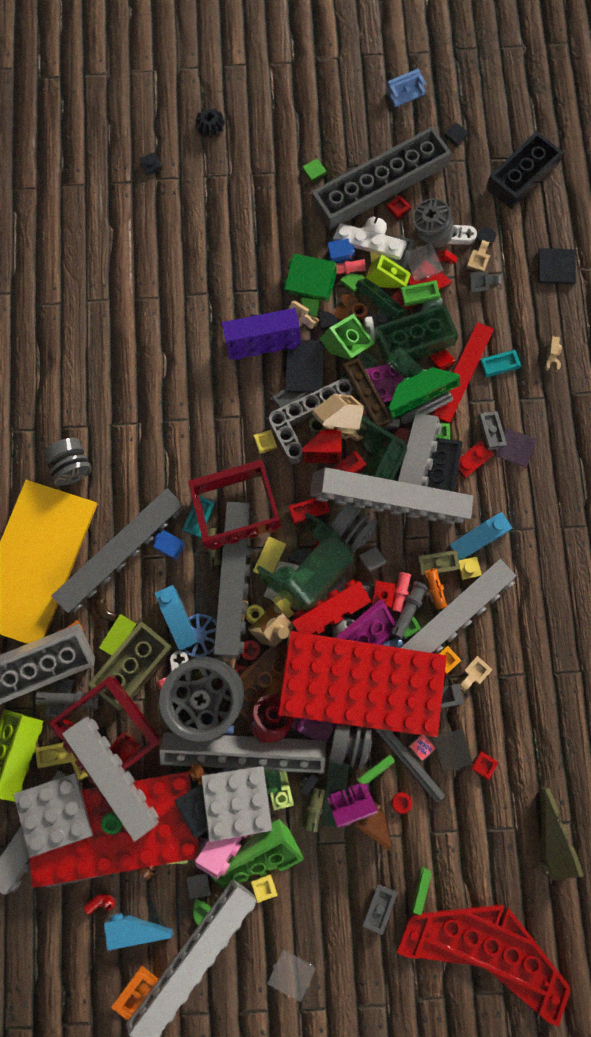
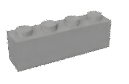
M415 414L398 479L399 482L427 487L429 479L427 473L428 470L432 469L433 465L432 453H435L437 450L438 442L436 437L440 435L442 430V424H440L438 416Z

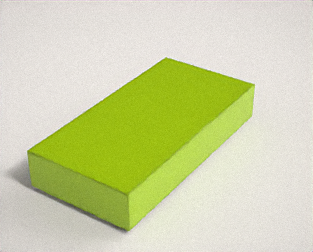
M120 614L99 648L113 655L138 624Z

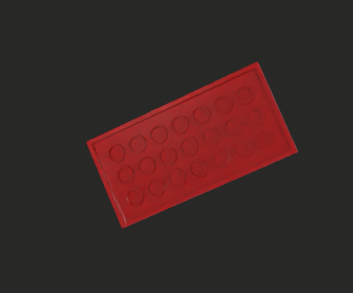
M289 631L277 715L438 737L447 655Z
M189 772L136 780L133 783L137 790L141 789L145 794V802L149 808L153 807L158 814L157 820L159 821L154 828L136 841L132 839L124 825L116 834L105 833L101 827L102 818L107 813L114 812V810L98 788L81 790L93 836L33 857L29 856L32 888L197 859L201 853L199 836L195 839L193 838L173 801L192 789Z

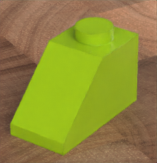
M381 254L370 264L366 279L379 287L401 288L407 286L411 273Z

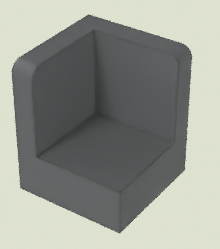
M460 684L443 687L441 708L464 704Z

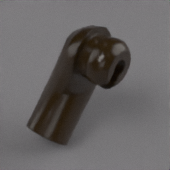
M99 597L94 602V608L98 616L115 623L118 614L107 609L106 598Z

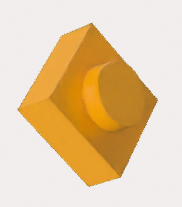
M449 646L439 653L447 655L445 674L449 673L461 662Z

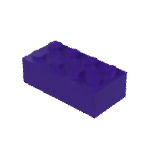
M295 308L222 322L229 360H240L243 357L259 356L268 352L275 353L283 349H295L298 344H301L300 326Z

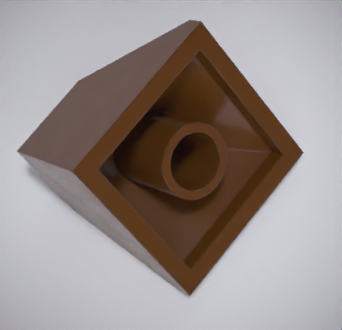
M374 802L378 813L368 818L357 820L353 824L387 850H390L391 843L385 816L380 811L382 807Z

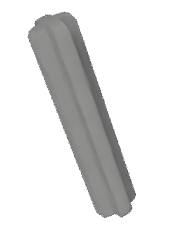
M446 392L402 414L400 419L403 424H407L414 420L416 413L427 414L452 402L453 397L450 392Z

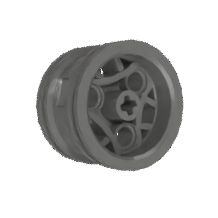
M210 656L197 657L178 666L165 679L159 698L160 711L165 723L178 736L190 741H209L226 732L238 717L243 706L244 687L239 674L226 661ZM200 669L203 677L193 679L192 670ZM214 678H220L223 681L222 688L214 687ZM182 686L188 690L187 697L180 696L178 692L179 687ZM223 698L231 701L230 710L221 709ZM183 708L190 714L191 718L189 720L182 714L181 710ZM204 713L212 715L213 721L211 723L203 720Z

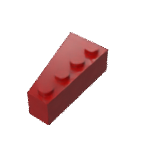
M352 579L343 584L345 588L339 591L334 589L327 593L326 599L322 601L317 599L310 603V608L305 611L299 609L294 612L290 620L297 632L318 635L325 631L326 625L336 624L344 618L345 614L351 615L372 602L361 582Z

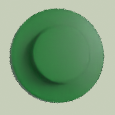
M115 812L107 813L101 821V827L107 834H116L123 826Z

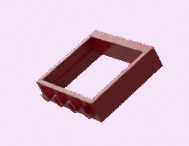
M262 459L188 481L202 540L207 550L218 549L225 544H235L246 538H256L259 534L273 533L282 528ZM261 476L273 518L209 536L199 494Z
M110 675L49 722L52 726L50 728L54 731L53 734L61 738L64 742V749L69 754H73L76 758V765L80 770H85L89 776V782L93 783L95 787L97 785L62 733L67 731L68 728L62 721L103 689L108 687L148 740L145 746L123 762L121 766L124 770L162 740L114 675Z

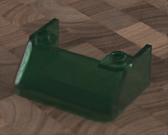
M362 416L360 429L358 430L365 433L362 441L363 448L372 454L367 463V469L363 471L362 475L393 480L407 452L406 443Z
M309 513L305 514L308 526L320 544L297 570L289 566H283L272 574L260 565L257 567V571L265 586L304 610L312 608L354 559L352 550L335 530Z

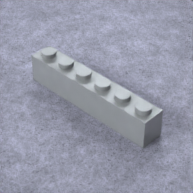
M86 717L62 734L132 839L136 841L159 822L157 820L158 814L153 807L149 808L145 802L146 796L142 790H137L134 786V778L128 771H124L121 766L123 763L120 757L112 753L109 748L111 745L105 736L101 737L97 731L99 729L97 723L93 719Z
M59 770L52 781L70 774L64 770ZM22 825L0 857V892L3 895L15 892L22 882L19 879L23 873L26 874L31 869Z

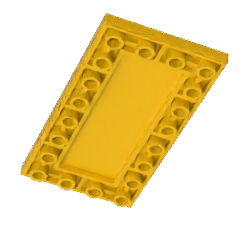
M25 480L0 541V635L27 644L46 637L58 607V603L51 595L69 579L98 505L96 502Z

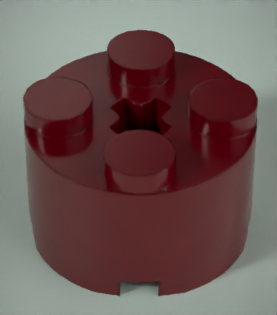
M269 694L261 697L251 713L249 720L250 729L262 743H273L283 739L293 722L294 717L277 715L278 695Z

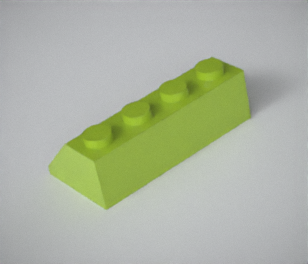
M4 709L0 720V799L15 802L14 794L22 791V784L29 771L31 757L36 750L38 736L42 732L43 721Z

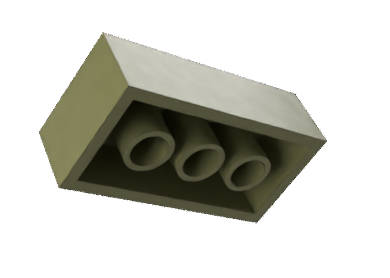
M141 621L88 685L95 688L110 675H114L133 700L175 648ZM108 687L99 692L117 710H124Z

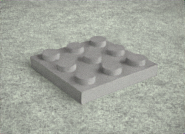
M263 766L201 776L209 842L272 831Z
M77 773L14 794L30 857L93 836Z

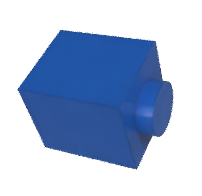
M349 238L327 242L329 261L343 263L345 260H348V262L352 261L355 251L354 246L350 245Z
M164 530L161 534L158 533L153 541V547L158 552L175 561L185 546L183 540Z

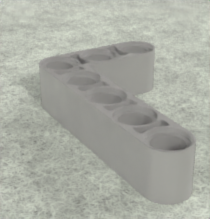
M340 379L270 414V428L288 462L297 464L302 460V446L292 426L313 417L312 411L325 401L323 398L325 395L340 394L352 396L353 388L348 379ZM343 387H345V388H347L349 391H348V392H342V391H340V389L343 388ZM308 403H314L316 406L314 408H309L306 405ZM297 411L299 412V414L297 416L290 415V412ZM275 419H281L282 423L275 424L273 423V421ZM285 434L291 436L289 440H283L281 437ZM296 450L299 452V455L291 456L289 453Z

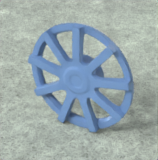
M198 613L190 616L189 621L196 619L197 627L194 628L192 626L198 644L202 645L205 653L196 654L198 644L194 645L192 653L187 649L183 650L192 657L207 656L214 652L215 648L214 645L208 651L205 642L209 641L215 644V640L209 638L208 634L216 632V628L206 631V628L210 622H213L216 626L217 621L209 615ZM200 618L208 619L203 627L200 626Z

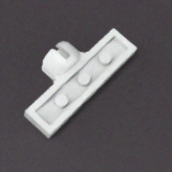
M376 217L369 218L363 228L340 223L333 237L334 241L349 238L350 245H353L354 248L379 255L383 254L398 260L401 259L407 245L405 240L384 235L387 230L386 222L378 218L375 224Z

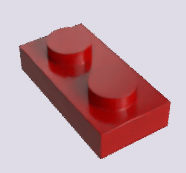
M480 440L460 457L458 472L466 479L491 458L494 453L491 450H487L485 443Z

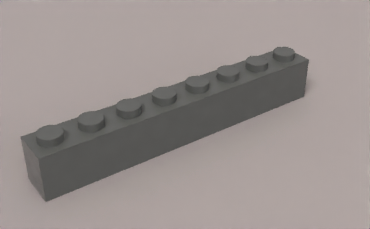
M166 488L53 593L51 597L67 613L71 611L75 613L83 606L81 602L86 597L90 599L97 592L96 587L100 584L104 586L112 578L110 576L115 570L119 572L126 565L124 561L129 556L134 558L140 552L138 548L143 543L145 545L149 544L155 538L153 534L157 530L161 532L168 526L167 521L171 517L175 519L182 512L183 504Z
M227 502L224 532L248 526L250 521H254V510H251L250 503ZM252 538L242 539L235 544L223 545L214 655L217 658L240 659V654H244V642L241 641V635L245 634L246 622L242 621L243 614H247V603L244 602V595H248L249 584L245 582L246 576L250 575V565H247V558H251V546H248V542Z

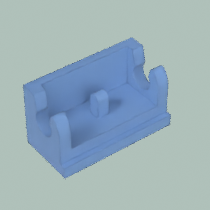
M419 68L388 81L386 93L394 107L425 95L426 91L423 86L426 83Z

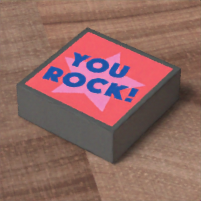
M419 735L408 745L421 762L437 749L426 735Z

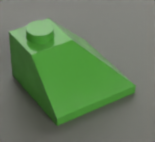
M354 314L330 327L319 338L330 354L349 360L375 344Z

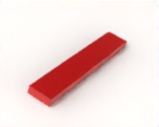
M477 322L453 372L460 376V386L449 391L453 401L436 409L433 416H438L439 421L444 423L451 422L494 331L493 328Z

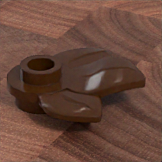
M342 294L343 305L332 310V314L338 320H344L354 314L359 321H363L368 315L367 307L359 303L355 296ZM360 311L362 314L357 315L356 312Z

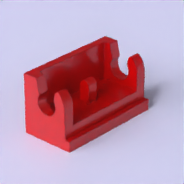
M354 451L331 469L360 474L367 469V465L357 451Z
M122 732L111 745L110 750L113 754H117L123 763L136 753L141 744L127 732Z

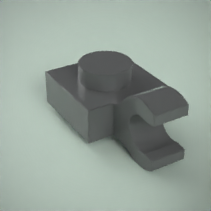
M488 271L469 273L470 292L489 290V284L502 283V276H489Z

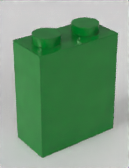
M293 254V258L288 263L289 274L288 277H285L283 286L288 294L329 302L338 266L334 261Z

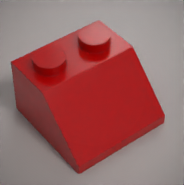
M327 428L319 432L302 448L303 463L338 464L341 459L342 430Z

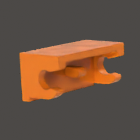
M141 966L111 1008L117 1011L123 1018L129 1020L159 979L144 966Z

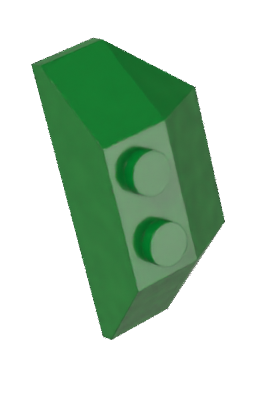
M432 367L428 370L420 371L414 377L402 380L397 385L389 407L392 419L459 387V374Z

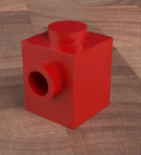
M376 581L371 606L382 600L390 610L393 604L395 584Z

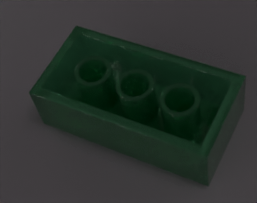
M446 304L376 326L375 339L385 364L399 360L400 363L454 346L459 337Z

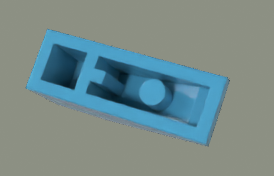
M500 512L449 546L452 551L457 550L458 559L463 560L507 534L512 529V526L504 514Z
M171 585L156 592L155 596L179 651L198 644L175 587Z
M122 913L111 915L110 919L104 923L107 950L168 939L174 934L171 928L133 916H123Z

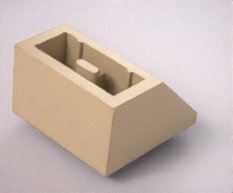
M333 394L312 411V414L324 428L334 429V427H341L343 430L352 431V429H360L364 406L353 396Z

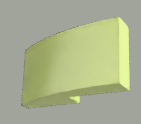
M265 770L273 809L278 810L294 806L287 772Z

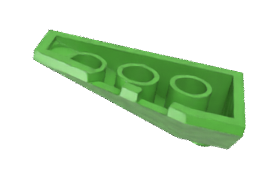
M280 819L271 823L272 831L256 833L240 848L235 857L231 856L228 861L230 866L224 876L220 875L218 880L214 877L212 878L224 888L229 885L232 879L238 883L245 882L249 879V876L260 874L262 877L267 875V871L279 868V871H283L303 861V855L290 830Z

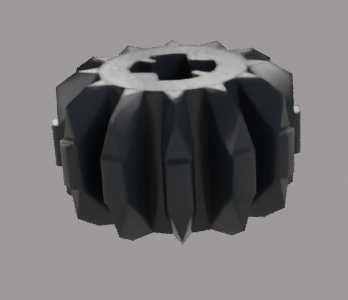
M208 107L207 110L202 108L201 112L197 113L195 124L199 133H202L204 137L209 135L212 138L213 135L218 137L219 132H223L225 120L221 111H218L216 107L214 109Z

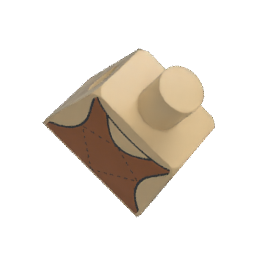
M274 603L248 630L259 643L275 647L289 636V631L294 629V625Z

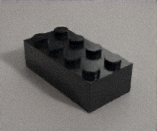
M536 131L489 176L486 189L512 210L558 166L564 152Z

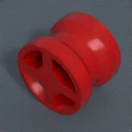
M249 640L244 642V654L241 655L245 660L252 662L260 656L261 649L258 643Z

